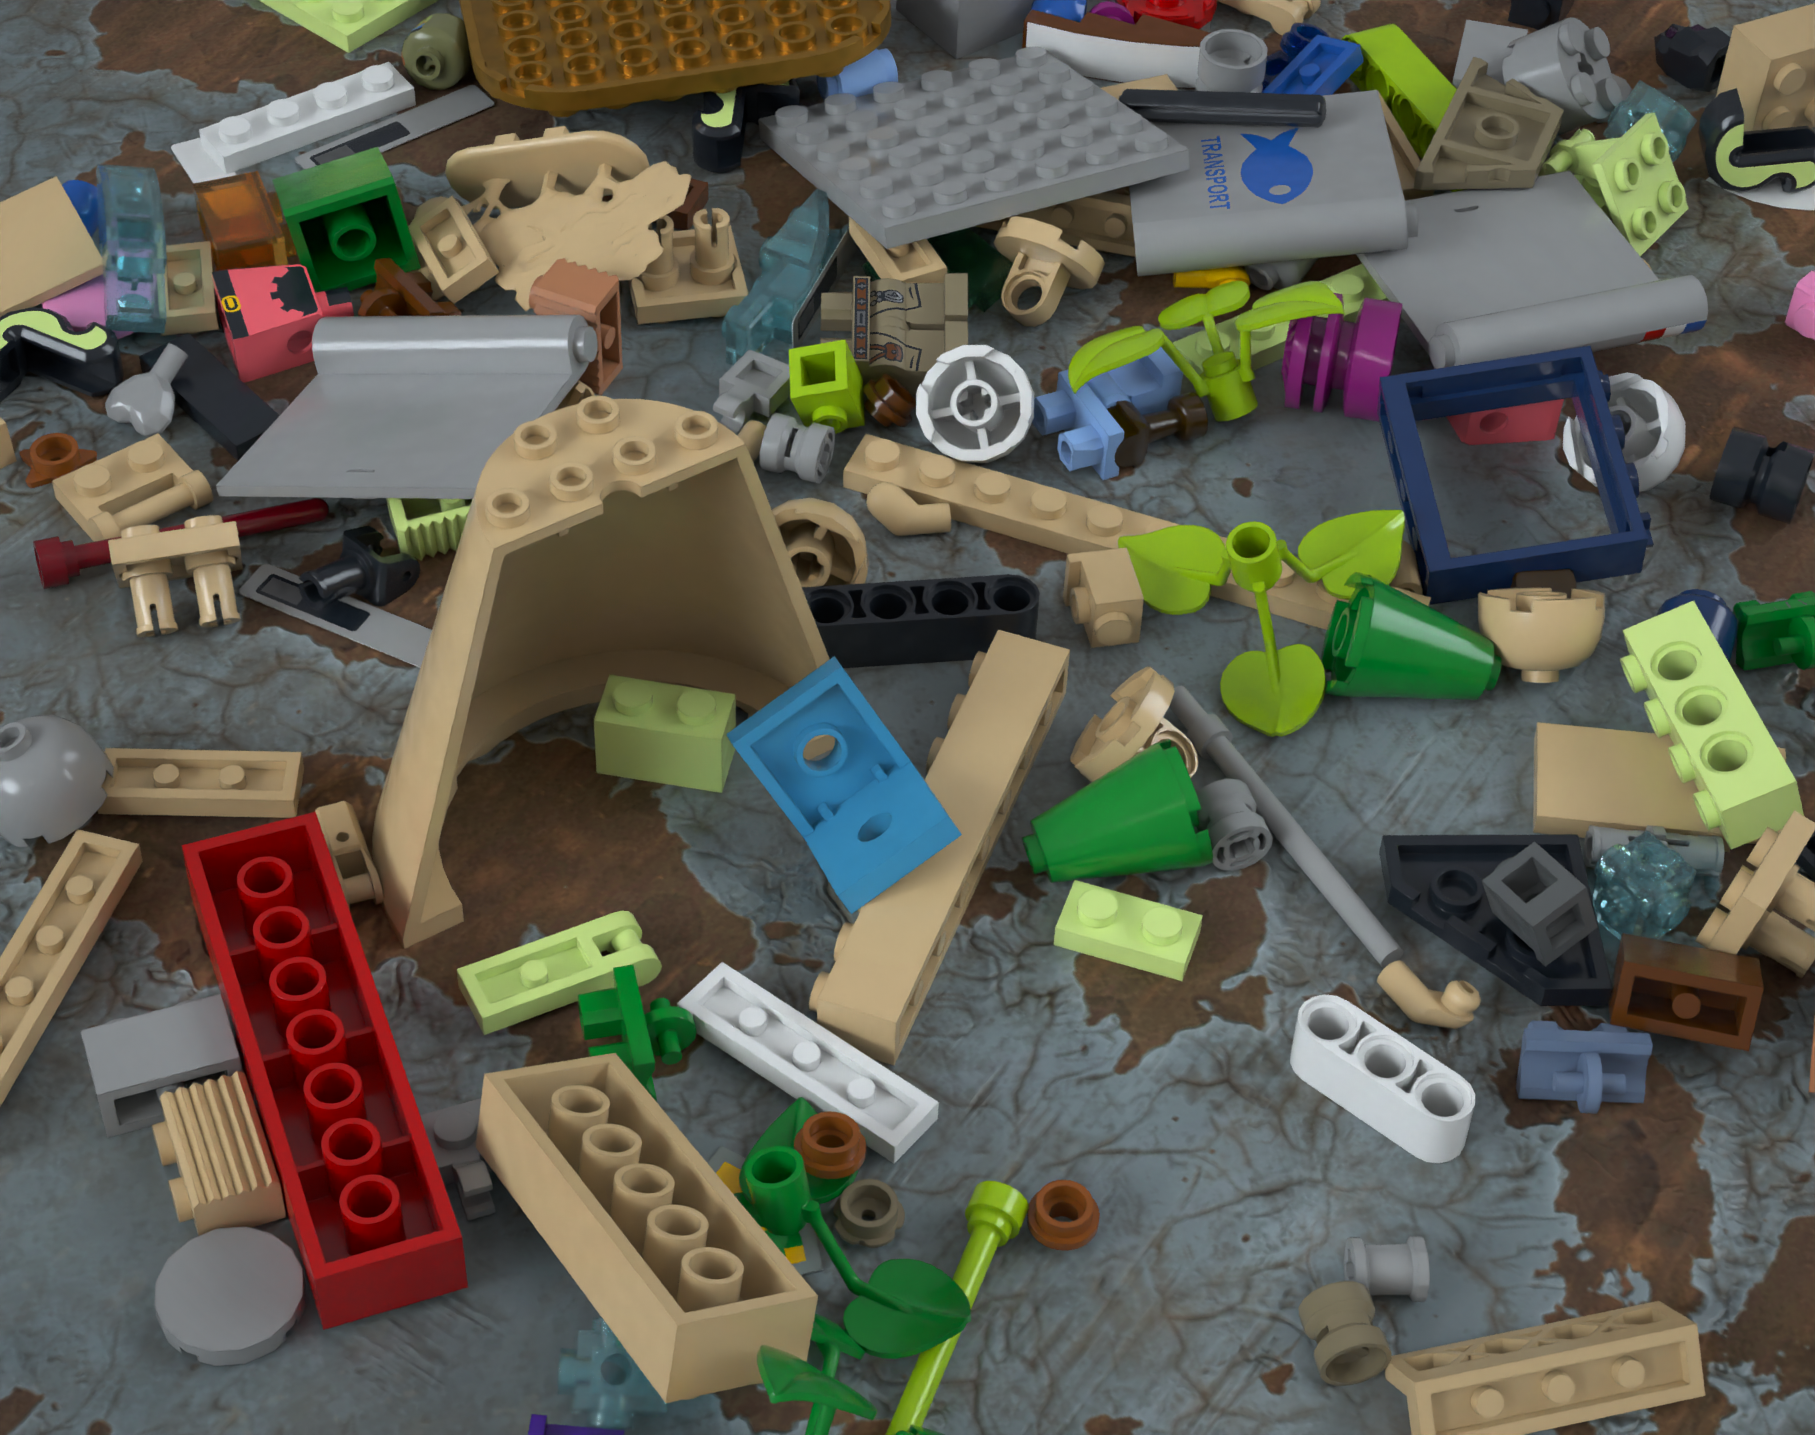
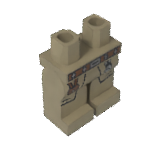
M968 273L945 274L944 283H905L890 278L877 279L870 282V276H853V292L821 293V331H852V339L820 338V344L845 339L863 377V387L869 380L877 382L883 374H888L901 383L911 395H916L919 384L922 385L927 372L938 362L936 359L941 354L962 345H968Z

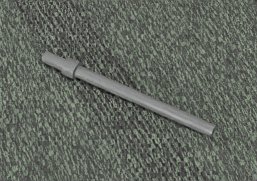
M1185 686L1175 687L1169 708L1187 728V738L1192 742L1200 756L1204 759H1212L1227 778L1239 779L1247 784L1257 805L1255 813L1263 817L1268 829L1382 968H1385L1394 961L1400 960L1404 953L1402 948L1231 743L1233 735L1220 718L1215 714H1207Z

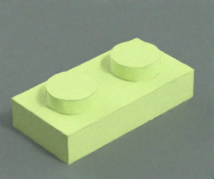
M1074 880L1055 927L1054 945L1183 981L1200 934L1203 915Z

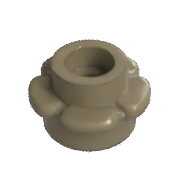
M863 1179L850 1184L836 1201L833 1211L835 1217L838 1218L835 1223V1229L839 1236L852 1245L860 1244L869 1248H878L890 1243L895 1237V1230H899L903 1226L905 1219L903 1206L898 1201L894 1190L886 1183L874 1179ZM872 1216L875 1219L873 1221H865L862 1217Z

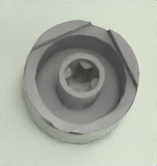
M1570 17L1515 39L1507 46L1513 48L1511 55L1503 58L1502 67L1505 86L1506 82L1513 78L1528 87L1532 94L1545 98L1563 109L1561 126L1556 136L1603 119L1609 115L1612 109L1620 107L1622 103L1621 91L1617 82L1612 78L1606 58L1610 54V44L1601 28L1589 29L1582 21Z

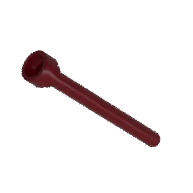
M312 498L221 517L223 523L236 521L238 538L320 522L328 516L329 506L321 498ZM184 524L160 528L159 531L165 532L178 529H185ZM58 536L33 541L36 563L43 589L68 585L69 578L80 576V569L110 564L111 557L108 540L119 539L121 536L75 546L72 540L60 542Z

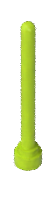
M997 1181L978 1183L965 1210V1217L968 1221L967 1231L970 1237L952 1279L964 1291L968 1298L970 1309L974 1304L997 1247L1004 1246L1009 1239H1013L1019 1234L1029 1210L1027 1199L1018 1190ZM961 1332L919 1354L885 1435H895L901 1430L908 1431L911 1424L922 1427Z

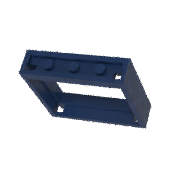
M1591 346L1379 378L1377 414L1401 509L1404 512L1410 545L1415 552L1422 593L1424 596L1431 597L1430 605L1478 598L1480 592L1488 594V590L1511 588L1513 576L1522 571L1570 569L1573 571L1576 583L1642 572L1646 548L1653 547L1654 545L1649 530L1651 517L1648 512L1640 513L1636 500L1639 497L1637 469L1633 462L1625 463L1622 453L1625 447L1623 423L1618 414L1611 415L1607 403L1611 397L1608 374L1603 375L1602 371H1598ZM1572 398L1611 534L1451 558L1415 421Z

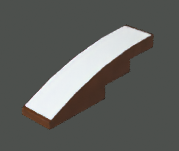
M1032 9L1024 19L1022 48H1044L1047 52L1086 78L1126 83L1167 74L1176 88L1195 89L1196 79L1198 78L1200 43L1210 32L1144 14L1134 25L1087 12L1080 22Z

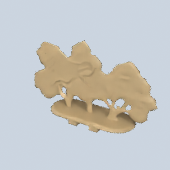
M566 126L546 128L543 137L520 140L516 133L497 135L494 144L469 147L455 152L447 160L445 170L451 188L460 197L470 202L461 206L466 215L472 210L478 213L481 207L486 208L483 216L473 224V227L493 262L499 266V273L495 277L496 283L505 291L515 290L517 292L515 300L525 312L531 309L529 306V293L535 279L540 275L544 276L557 259L565 258L567 263L576 261L577 266L586 265L588 269L596 268L598 273L606 271L608 276L617 275L619 281L631 280L641 275L646 270L647 265L656 260L663 253L664 249L660 245L658 234L648 229L649 224L684 204L692 177L689 174L679 175L676 167L671 166L667 161L650 166L646 154L638 145L622 135L608 131L569 133ZM613 195L610 201H602L603 196ZM440 196L428 199L417 208L410 225L448 198ZM492 209L500 210V215L497 218L489 216ZM413 240L421 268L407 273L421 272L431 282L433 290L432 299L436 301L445 296V294L440 289Z

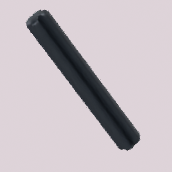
M1126 89L1119 96L1121 103L1140 114L1149 122L1318 128L1322 126L1326 118V100L1321 95Z

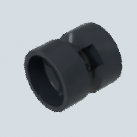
M1734 426L1719 462L1710 492V500L1742 509L1750 502L1755 503L1759 515L1790 524L1799 504L1815 450L1785 441L1772 448L1769 447L1765 435Z

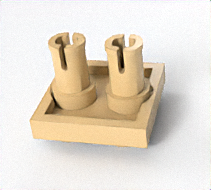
M712 208V226L708 224L707 210L697 211L693 217L695 229L674 231V222L667 215L656 220V233L659 236L660 245L664 248L663 253L656 260L649 263L641 275L628 280L638 325L749 313V293L730 225V216L726 211ZM652 223L648 227L650 230H652Z
M219 515L200 516L186 520L184 522L185 529L160 532L157 525H139L122 530L121 538L108 540L111 563L119 588L131 587L138 637L155 636L151 614L153 610L157 611L161 635L170 634L178 630L168 582L177 579L194 578L201 627L218 626L214 607L216 600L221 605L224 625L233 624L241 620L240 613L237 610L231 571L243 569L236 521L223 523L222 517Z
M1794 810L1780 833L1769 827L1766 828L1746 860L1757 867L1756 870L1752 871L1742 865L1720 901V904L1730 911L1727 914L1716 907L1695 941L1709 950L1735 955L1740 948L1746 950L1750 946L1795 972L1799 978L1805 975L1815 960V937L1793 925L1787 919L1775 913L1773 909L1775 908L1815 932V883L1799 874L1798 870L1800 867L1794 864L1815 831V822Z

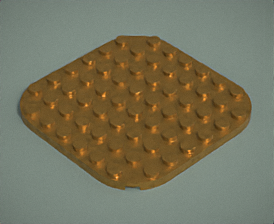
M459 0L473 69L480 85L494 98L524 108L545 110L555 117H569L580 110L602 107L622 109L635 102L655 99L675 101L688 94L708 91L728 93L737 87L761 83L780 85L788 82L790 79L812 75L833 77L839 75L845 66L860 60L874 51L884 41L891 27L890 0Z

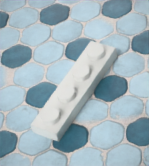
M390 62L373 65L356 74L333 82L322 83L314 89L286 99L275 100L264 107L238 116L227 117L219 123L199 129L201 146L225 174H229L416 105L414 87Z
M723 962L677 1003V1007L684 1008L693 1015L697 1034L796 1099L803 1097L817 1113L831 1111L851 1117L858 1124L860 1132L865 1138L866 1145L892 1163H895L938 1119V1101Z

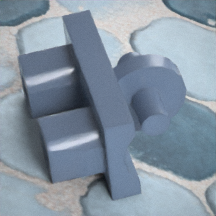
M1532 1020L1528 1024V1028H1524L1516 1081L1518 1098L1577 1101L1580 1113L1590 1114L1598 1113L1601 1102L1644 1103L1646 1069L1653 1048L1650 1034L1629 1032L1627 1027L1611 1025L1610 1023H1600L1591 1031L1564 1030L1558 1026L1556 1021Z

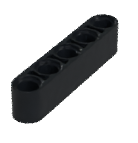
M1005 574L802 587L829 659L835 656L843 668L974 660L978 651L988 652L998 630L1036 640L1040 592L1036 584L1020 575Z

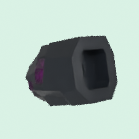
M1672 24L1665 32L1654 37L1656 63L1667 76L1686 88L1710 92L1719 86L1731 37L1717 27L1706 29L1699 24L1692 27Z

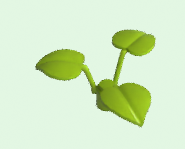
M1243 281L1224 283L1210 289L1206 294L1198 293L1183 298L1168 306L1158 316L1160 326L1164 330H1177L1203 321L1214 355L1202 362L1203 372L1200 375L1161 329L1155 328L1145 332L1142 326H1132L1104 334L1083 345L1072 357L1069 364V383L1072 391L1076 394L1092 378L1148 356L1161 347L1193 384L1196 394L1199 397L1207 396L1216 421L1237 419L1250 413L1258 406V401L1251 384V380L1256 378L1251 366V331L1310 316L1324 314L1344 315L1345 311L1341 301L1325 283L1319 281L1303 282L1267 294L1253 303V310L1242 313L1235 320L1236 328L1240 331V359H1236L1234 352H1224L1214 317L1243 307L1249 300L1250 290Z
M1373 510L1328 520L1310 530L1303 537L1298 546V558L1288 551L1285 540L1276 539V535L1271 527L1256 521L1245 522L1236 526L1227 537L1226 547L1218 534L1208 528L1197 525H1177L1143 535L1121 536L1118 539V548L1127 547L1144 597V603L1158 612L1170 615H1183L1202 609L1210 598L1211 585H1225L1231 571L1235 582L1241 588L1255 594L1265 652L1248 651L1235 657L1222 673L1220 692L1226 709L1237 721L1269 737H1282L1299 730L1314 716L1324 697L1326 677L1323 664L1311 647L1304 644H1293L1277 650L1266 591L1271 589L1281 577V560L1306 582L1315 583L1322 579L1324 588L1330 595L1339 599L1350 600L1355 588L1345 586L1344 584L1355 572L1371 575L1388 585L1395 578L1401 561L1405 516L1402 510Z

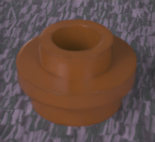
M821 1112L811 1116L804 1123L803 1128L800 1129L794 1140V1149L801 1154L806 1172L819 1178L838 1179L855 1173L865 1161L866 1141L860 1132L858 1124L851 1117L839 1112Z
M1056 1180L1046 1184L1033 1196L1029 1203V1210L1027 1212L1028 1228L1038 1242L1051 1249L1068 1251L1083 1247L1094 1238L1099 1226L1100 1213L1097 1203L1084 1186L1071 1180ZM1063 1216L1071 1219L1072 1221L1061 1222L1053 1218Z

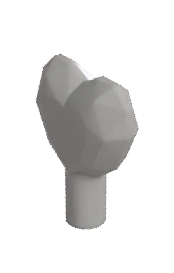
M168 343L150 372L134 375L111 390L105 402L107 417L118 423H132L136 432L147 438L157 433L161 434L171 423L174 412L175 395L170 383L188 358V355L177 346Z

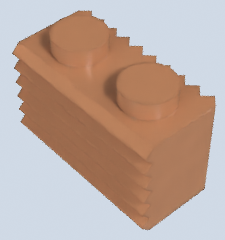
M565 258L557 259L544 276L540 275L535 279L529 293V306L534 309L533 312L536 315H581L587 321L588 326L594 328L598 342L597 354L594 361L589 362L579 381L591 388L593 393L602 395L623 369L619 279L617 275L608 276L606 271L598 273L596 268L588 269L586 265L577 266L576 261L567 263Z

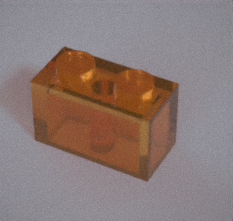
M258 171L193 184L199 228L204 241L211 242L215 271L288 265L287 258L296 256V249L287 223L279 225L283 223L277 193L275 190L266 192Z

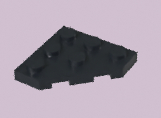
M1578 834L1382 836L1379 855L1387 902L1540 1006H1608L1613 988L1599 926L1545 967L1536 958L1534 950L1492 913L1482 880L1493 873L1502 861L1516 856L1535 841L1586 886L1598 925Z

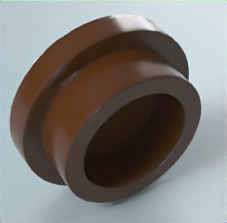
M883 374L877 382L869 380L863 387L868 397L864 406L882 425L890 427L895 423L900 427H906L912 421L910 413L916 408V400L896 379L888 374Z

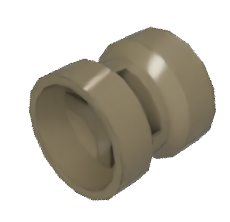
M1339 1281L1324 1285L1303 1299L1298 1307L1299 1317L1305 1334L1318 1344L1314 1350V1360L1320 1377L1326 1383L1335 1386L1361 1383L1375 1377L1388 1366L1391 1361V1349L1385 1333L1379 1327L1373 1326L1372 1320L1375 1317V1306L1369 1290L1364 1284L1355 1281Z

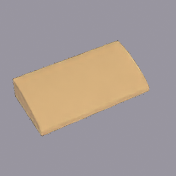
M57 176L0 202V317L8 312L35 307L108 272L104 260Z

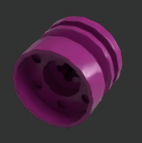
M1334 293L1344 308L1342 294ZM1364 298L1355 322L1344 321L1343 314H1328V318L1310 316L1290 320L1281 371L1285 388L1284 407L1300 409L1305 384L1316 386L1313 411L1323 413L1333 388L1343 390V409L1346 417L1379 422L1377 414L1379 378L1391 376L1403 303Z

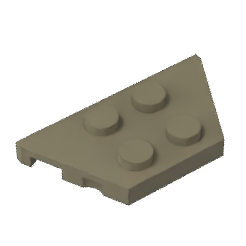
M1473 57L1416 171L1414 188L1419 190L1533 188L1560 129L1564 110L1549 100L1532 94L1528 87L1513 78L1506 82V86L1486 74L1488 68L1486 61Z

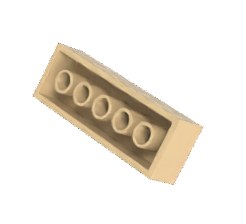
M616 1053L484 1074L476 1149L665 1403L694 1399L701 1395L751 1384H762L763 1380L757 1365V1353L761 1345L783 1350L807 1362L818 1295Z

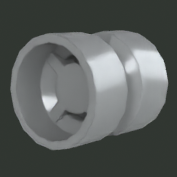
M1237 29L1217 30L1206 35L1200 43L1198 78L1196 79L1195 91L1262 93V82L1265 76L1268 50L1264 41L1253 33Z

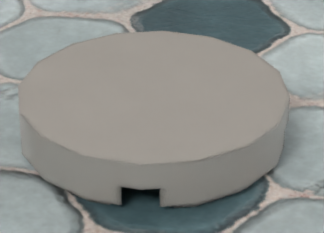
M246 1226L214 1229L188 1240L167 1259L155 1283L154 1307L157 1319L168 1343L179 1352H181V1347L187 1353L196 1355L198 1362L213 1366L246 1364L276 1350L287 1340L286 1332L293 1327L296 1319L299 1323L306 1307L304 1272L293 1249L272 1233Z

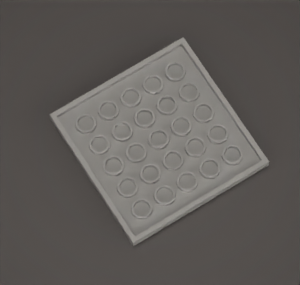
M1041 47L1022 48L1016 51L1015 56L1001 60L991 58L977 59L970 62L968 68L952 72L946 70L928 71L921 75V79L903 84L900 82L879 83L873 87L872 94L860 97L840 93L828 96L824 100L825 103L809 107L799 105L785 106L778 109L776 115L758 119L760 139L886 249L1190 170L1189 149Z

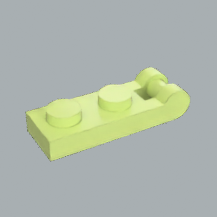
M618 911L458 968L457 978L458 986L483 1034L487 1035L578 1001L579 994L613 988L614 967L634 965L639 987L654 980L660 973L662 965L653 948L648 944L641 943L642 930L634 915L629 911ZM607 950L612 954L602 956L600 952Z

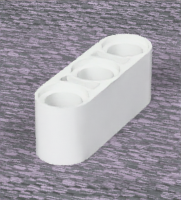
M1324 994L1314 996L1303 1003L1298 1011L1290 1064L1293 1071L1304 1082L1421 1160L1443 1163L1451 1161L1460 1155L1465 1146L1475 1107V1093L1470 1083L1461 1075L1347 1000L1338 996Z

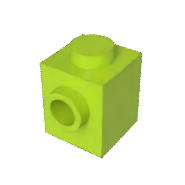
M846 340L789 349L790 399L803 425L808 427L813 423L830 426L834 428L835 434L847 428L865 426L863 377Z

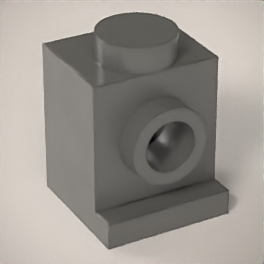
M1535 841L1516 856L1502 861L1493 873L1482 880L1492 913L1534 950L1536 958L1545 967L1598 928L1586 886Z

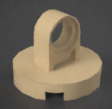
M1014 216L1010 218L1008 223L1002 222L993 242L998 252L1013 263L1002 289V304L1018 323L1024 326L1035 327L1045 323L1052 317L1066 287L1077 289L1093 288L1097 284L1105 262L1102 256L1083 240L1080 241L1076 250L1059 239L1063 231L1062 229L1035 219ZM1033 286L1042 288L1041 299L1034 307L1027 310L1018 309V298L1024 290Z
M1151 667L1141 669L1122 683L1110 695L1117 703L1108 711L1103 719L1094 714L1074 746L1070 761L1080 771V774L1090 782H1093L1151 745L1165 739H1170L1171 747L1176 746L1191 778L1197 771V752L1185 734L1163 717L1175 692L1174 684L1164 675H1159Z

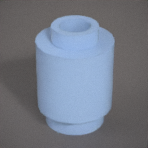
M876 48L867 56L845 66L839 75L833 77L816 76V80L823 100L828 96L840 93L860 97L872 94L873 87L879 83L898 82V72L891 52L886 48L880 50Z

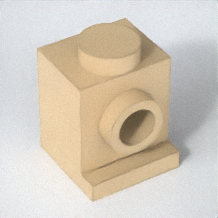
M1127 547L1067 554L1063 600L1065 606H1071L1075 624H1084L1091 648L1138 643L1144 597Z

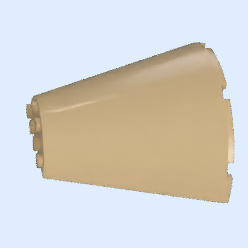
M601 395L590 396L583 399L579 404L550 412L533 421L521 424L494 451L486 462L474 493L375 814L372 855L383 891L384 899L381 904L389 925L404 949L464 921L462 903L452 889L442 865L439 839L447 809L458 789L457 776L467 762L487 754L515 732L542 718L563 710L600 702L609 674L736 694V706L748 713L749 718L830 660L747 445L733 431L717 422L711 414L660 401L612 399ZM818 735L812 738L804 748L803 758L810 760L832 750L835 745V738L830 735Z

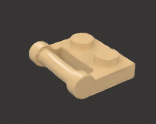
M159 433L52 481L56 499L94 542L120 537L121 531L126 528L150 525L190 506L196 510L213 501L212 490L205 476L199 470L193 471Z

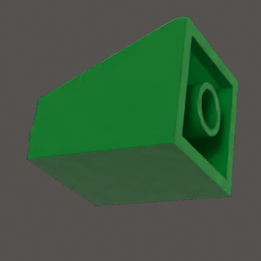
M378 147L272 179L299 261L302 266L307 268L315 293L347 287L350 291L376 283L377 274L374 269L376 259L391 258L405 273L421 268L395 181Z

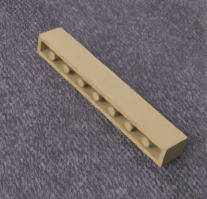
M998 630L988 652L978 651L969 674L968 685L970 688L966 695L959 693L956 695L948 717L947 728L949 731L945 739L940 737L934 739L926 763L927 776L925 781L962 835L858 909L860 913L855 923L845 922L839 932L834 949V961L836 962L831 972L821 971L814 983L810 996L809 1010L817 1013V1024L871 1059L895 1065L1066 694L1070 649Z

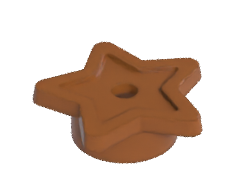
M50 433L41 436L32 443L30 449H24L19 453L22 461L31 468L25 480L29 488L52 483L53 480L97 461L96 451L79 449L77 441L72 436L64 433Z

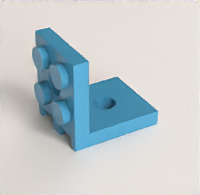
M835 656L726 734L743 760L802 835L836 895L851 914L962 835L922 775ZM818 735H830L835 738L834 748L825 758L817 761L803 758L804 748L812 738Z

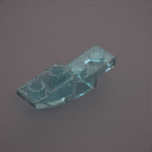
M97 164L99 253L103 262L105 326L115 331L164 333L167 320L164 277L167 254L164 215L157 174L154 168Z
M816 189L801 207L796 206L792 210L787 222L774 237L769 236L764 241L758 258L762 274L756 279L752 290L738 306L734 305L728 310L722 324V335L726 338V363L734 365L749 349L761 354L774 338L792 345L793 319L829 260L830 209L825 191Z

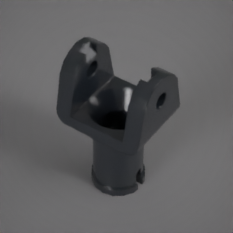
M364 526L349 529L343 532L340 558L315 570L302 573L299 577L302 581L299 584V590L305 603L314 610H321L328 604L353 593L362 595L375 606L382 607L394 601L415 585L421 571L420 564L407 553L381 558L380 554L383 548L380 546V541L384 539V536L374 527Z

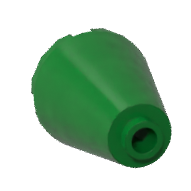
M1355 572L1347 579L1344 585L1355 588L1349 603L1340 600L1336 601L1325 634L1321 654V662L1324 669L1331 671V681H1326L1325 693L1346 697L1477 700L1484 690H1493L1499 678L1502 662L1501 657L1494 654L1493 641L1371 575Z
M1165 739L1151 745L1030 820L1033 834L1022 837L1024 849L1034 875L1046 871L1051 883L1197 868L1211 864L1213 861L1208 829L1195 832L1194 827L1199 826L1197 811L1201 810V806L1183 759L1176 746L1171 747L1170 739Z

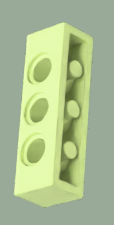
M1691 601L1624 629L1623 634L1629 652L1628 656L1620 658L1624 674L1634 693L1646 691L1650 700L1644 702V708L1657 737L1660 738L1669 734L1674 743L1673 746L1668 747V752L1683 784L1691 780L1695 782L1699 792L1693 794V799L1707 830L1719 827L1732 850L1761 838L1767 827L1774 831L1783 829L1794 810L1804 816L1796 779L1695 602Z

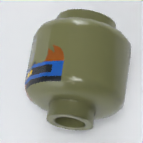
M436 13L426 17L404 39L401 50L403 65L408 75L416 83L427 89L445 90L455 86L473 67L464 21L454 15Z

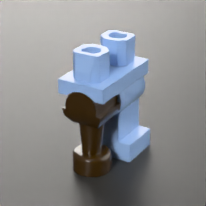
M1161 347L1148 356L1092 378L1076 394H1074L1070 386L1068 370L1058 373L1057 390L1034 398V419L1032 423L1039 433L1043 436L1061 430L1065 431L1059 434L1057 450L1060 460L1069 472L1092 466L1102 480L1118 476V466H1132L1136 468L1142 464L1147 454L1148 444L1172 434L1181 441H1190L1205 436L1208 430V417L1202 400L1194 392L1180 395L1183 372Z

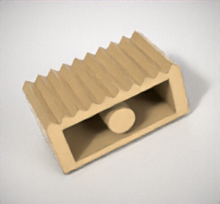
M236 1071L231 1077L222 1075L217 1081L207 1079L203 1085L193 1083L188 1089L179 1087L174 1093L165 1091L160 1096L165 1121L153 1124L152 1130L162 1166L177 1163L181 1176L168 1180L179 1223L193 1219L198 1236L214 1229L245 1226L252 1228L286 1218L280 1181L245 1073Z

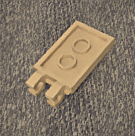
M1537 722L1534 737L1533 833L1550 835L1578 834V837L1585 838L1590 825L1633 831H1645L1648 825L1662 826L1665 828L1666 833L1693 836H1721L1724 842V852H1730V847L1719 827L1707 830L1693 799V794L1699 792L1693 780L1684 784L1681 782L1668 752V747L1674 745L1669 735L1658 738L1656 733ZM1777 747L1786 762L1785 748ZM1759 839L1751 841L1747 844H1757Z

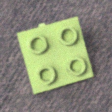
M1655 113L1645 114L1619 138L1595 141L1593 133L1589 130H1577L1569 140H1561L1551 149L1550 157L1544 162L1538 175L1543 176L1571 171L1574 174L1597 179L1613 224L1639 256L1689 209L1684 187L1678 180L1669 154L1668 141L1661 132Z

